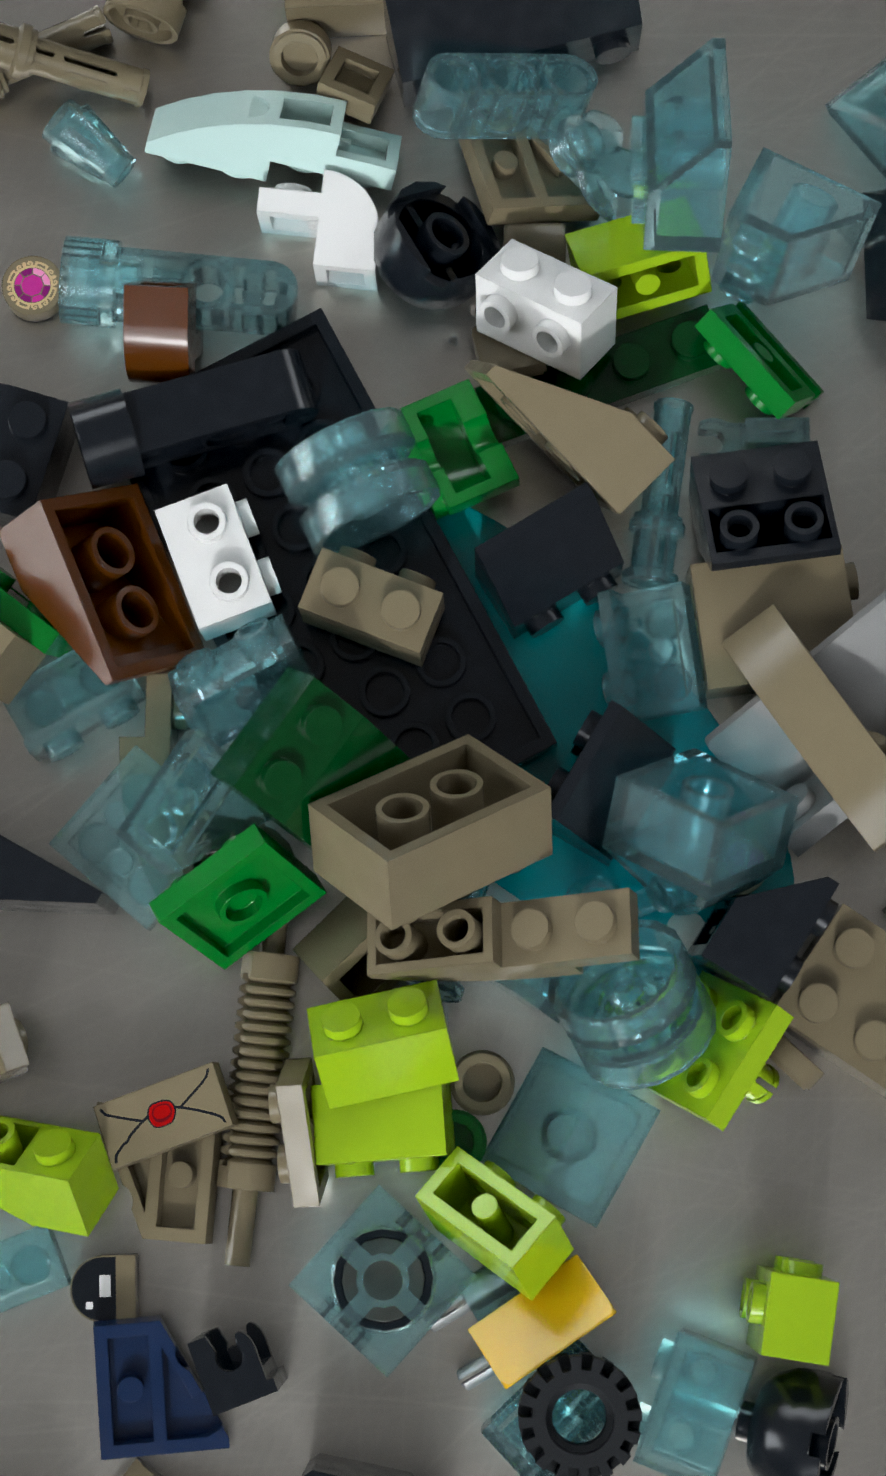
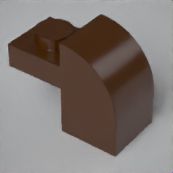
M133 280L124 285L123 342L125 367L130 382L161 383L195 373V359L203 354V328H196L197 283Z

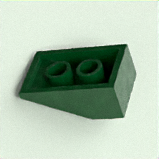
M288 667L210 774L312 850L308 811L309 803L397 766L411 758L367 718L318 679Z

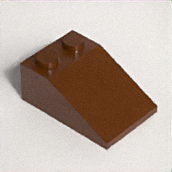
M137 483L39 500L0 529L1 541L23 593L105 686L199 663L209 658Z

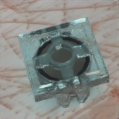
M379 1184L294 1278L289 1286L377 1369L388 1377L477 1277V1274L458 1258L438 1236L425 1227L414 1214L405 1209Z

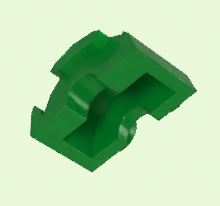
M469 379L400 408L407 432L398 435L397 440L411 471L422 466L428 479V483L421 485L422 492L436 520L447 515L451 516L520 486V478L503 444L499 443L496 439L486 411Z

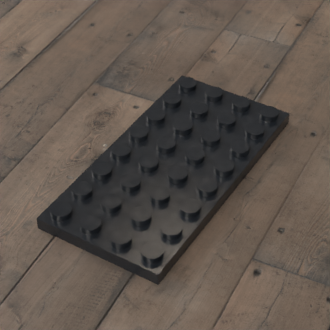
M322 308L195 372L198 373L278 350L295 349L301 353L319 410L316 417L302 425L144 469L145 475L129 479L131 484H138L157 533L171 560V554L154 510L224 484L228 485L234 502L247 498L260 534L248 538L256 560L269 556L282 590L281 593L271 596L277 615L213 638L252 715L285 670L290 667L318 679L367 718L411 759L468 734L517 766H521L557 747L556 739ZM341 546L352 547L374 557L377 560L375 567L397 576L401 569H409L421 573L437 583L434 590L444 594L445 610L422 667L303 622L298 605L322 547L336 553L339 552Z

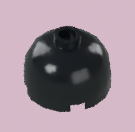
M416 181L401 189L383 213L374 231V262L381 278L393 293L410 305L424 310L456 308L476 295L475 274L500 251L499 241L492 225H487L484 214L468 198L463 196L457 203L450 197L440 194L445 189V185L437 182Z
M795 1368L780 1372L763 1385L756 1402L743 1401L738 1415L735 1437L736 1440L747 1443V1465L753 1476H834L839 1451L834 1452L838 1429L840 1427L844 1430L849 1395L847 1378L818 1369Z

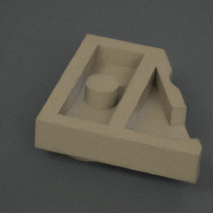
M519 112L461 114L455 132L487 225L597 221L605 205L603 197L595 189L584 194L565 175L569 163L553 147L541 141L538 131Z
M223 1131L123 1169H117L122 1185L132 1195L133 1205L131 1210L142 1239L213 1244L218 1188L216 1185Z

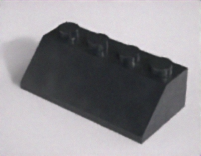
M383 0L386 41L404 108L419 105L422 108L438 107L449 102L454 95L475 90L484 94L495 93L506 89L515 80L536 75L540 79H552L564 75L571 70L572 66L593 61L602 65L613 64L624 60L631 52L639 50L642 30L639 0Z

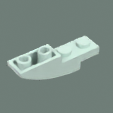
M243 90L187 98L156 108L146 141L145 153L162 156L166 160L177 164L190 163L223 171L234 178H252L265 182L270 161L287 165L291 169L302 173L316 172L323 174L324 169L332 170L350 177L364 188L377 187L391 191L397 171L402 136L343 122L347 105L345 100L289 91Z

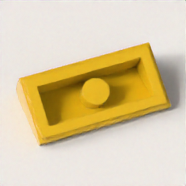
M575 1254L559 1267L532 1301L520 1292L467 1330L503 1387L507 1389L608 1320L617 1311L578 1254Z

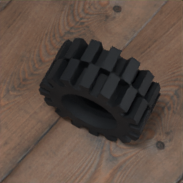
M579 1351V1354H568V1352L556 1355L557 1358L545 1362L538 1367L537 1371L531 1378L528 1377L523 1386V1393L518 1403V1424L522 1442L527 1452H530L535 1459V1463L544 1471L546 1469L551 1471L555 1476H610L614 1474L613 1469L620 1463L624 1466L631 1457L630 1451L634 1444H638L641 1435L639 1431L640 1421H642V1411L639 1406L638 1396L623 1371H620L608 1359L583 1351ZM576 1389L587 1390L597 1395L603 1402L606 1410V1420L602 1431L594 1439L584 1443H575L564 1439L556 1431L552 1420L553 1409L558 1399L565 1393Z

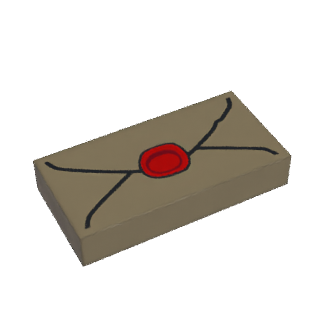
M219 1062L207 1063L93 1107L112 1170L123 1169L239 1125Z

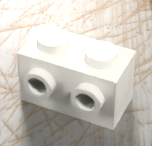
M511 239L475 274L476 328L478 332L579 380L615 344L616 286L514 239Z
M224 484L154 510L197 627L205 641L277 615L271 596L281 593L282 590L269 556L256 560L248 538L256 536L260 532L247 498L234 502L228 485Z

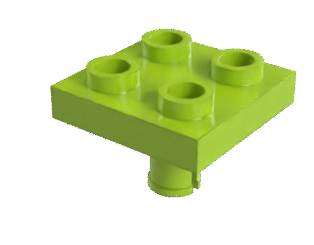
M702 970L694 985L682 997L680 1007L662 1036L650 1048L645 1063L634 1080L658 1096L724 1131L744 1097L753 1104H760L770 1099L773 1095L758 1084L756 1079L760 1077L777 1089L780 1078L779 1073L772 1065L766 1064L794 1017L777 1004Z

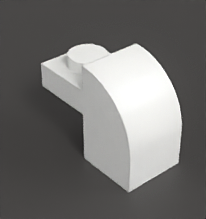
M324 169L321 193L312 192L305 185L288 182L277 184L275 188L259 187L256 212L262 233L316 238L313 257L316 285L371 291L378 290L379 271L374 262V231L379 223V218L371 197L361 185L344 174Z

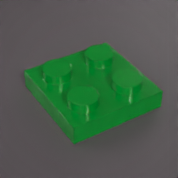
M254 823L242 833L228 839L221 849L189 873L175 879L170 887L149 902V905L161 925L225 970L327 892L313 871Z

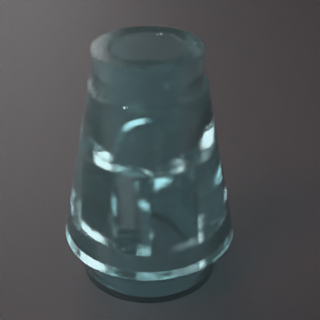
M73 99L66 101L56 111L42 134V138L51 144L50 152L96 178L106 181L113 188L117 187L127 177L137 160L128 152L126 147L89 104L81 106Z

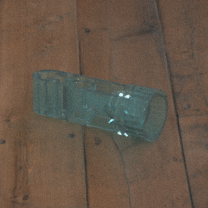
M67 235L65 238L60 264L58 297L59 319L62 324L115 328L117 322H123L124 285L133 280L142 281V279L161 282L197 283V287L204 284H213L221 288L224 293L214 301L203 302L196 299V328H202L203 330L267 336L296 320L298 312L297 280L293 272L282 263L268 260L122 247L121 240L70 235ZM236 288H244V291H242L243 304H236ZM266 292L277 293L274 305L262 304Z

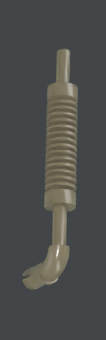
M196 811L191 816L187 826L189 830L211 833V835L201 834V837L186 836L187 847L193 853L214 854L222 848L228 839L242 833L255 823L295 857L290 844L275 829L265 826L263 819L249 816L245 820L212 815L204 811ZM288 923L262 941L259 952L249 951L242 956L240 977L247 983L239 985V991L245 995L237 1000V1003L242 1005L243 1008L236 1010V1015L242 1020L235 1022L234 1027L241 1032L233 1035V1040L238 1042L239 1045L232 1047V1052L238 1057L230 1061V1064L237 1069L229 1072V1077L235 1080V1082L228 1084L227 1088L234 1093L230 1095L239 1125L229 1128V1132L222 1134V1139L228 1144L221 1146L220 1151L226 1157L219 1160L216 1185L232 1189L225 1265L250 1267L258 1191L275 1192L277 1165L271 1160L277 1158V1151L273 1147L280 1144V1139L274 1135L280 1133L282 1128L271 1122L268 1109V1090L270 1084L277 1083L284 1065L283 1060L290 1057V1053L283 1048L291 1046V1040L285 1036L291 1034L293 1030L287 1023L294 1021V1016L288 1013V1011L295 1009V1004L289 999L296 997L297 992L290 987L298 984L300 957L285 955Z

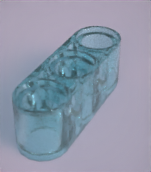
M437 54L429 60L412 109V118L416 126L424 133L440 139L570 138L578 132L598 84V77L594 68L588 62L569 54Z

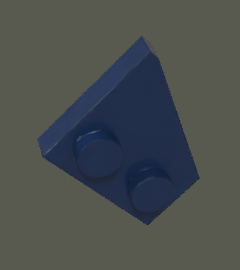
M160 1315L93 1321L101 1460L230 1448L229 1434L219 1415L213 1416L202 1386Z

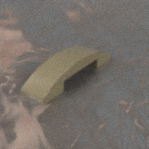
M772 604L721 643L803 759L868 845L876 852L886 845V755L814 660L809 650L777 607Z

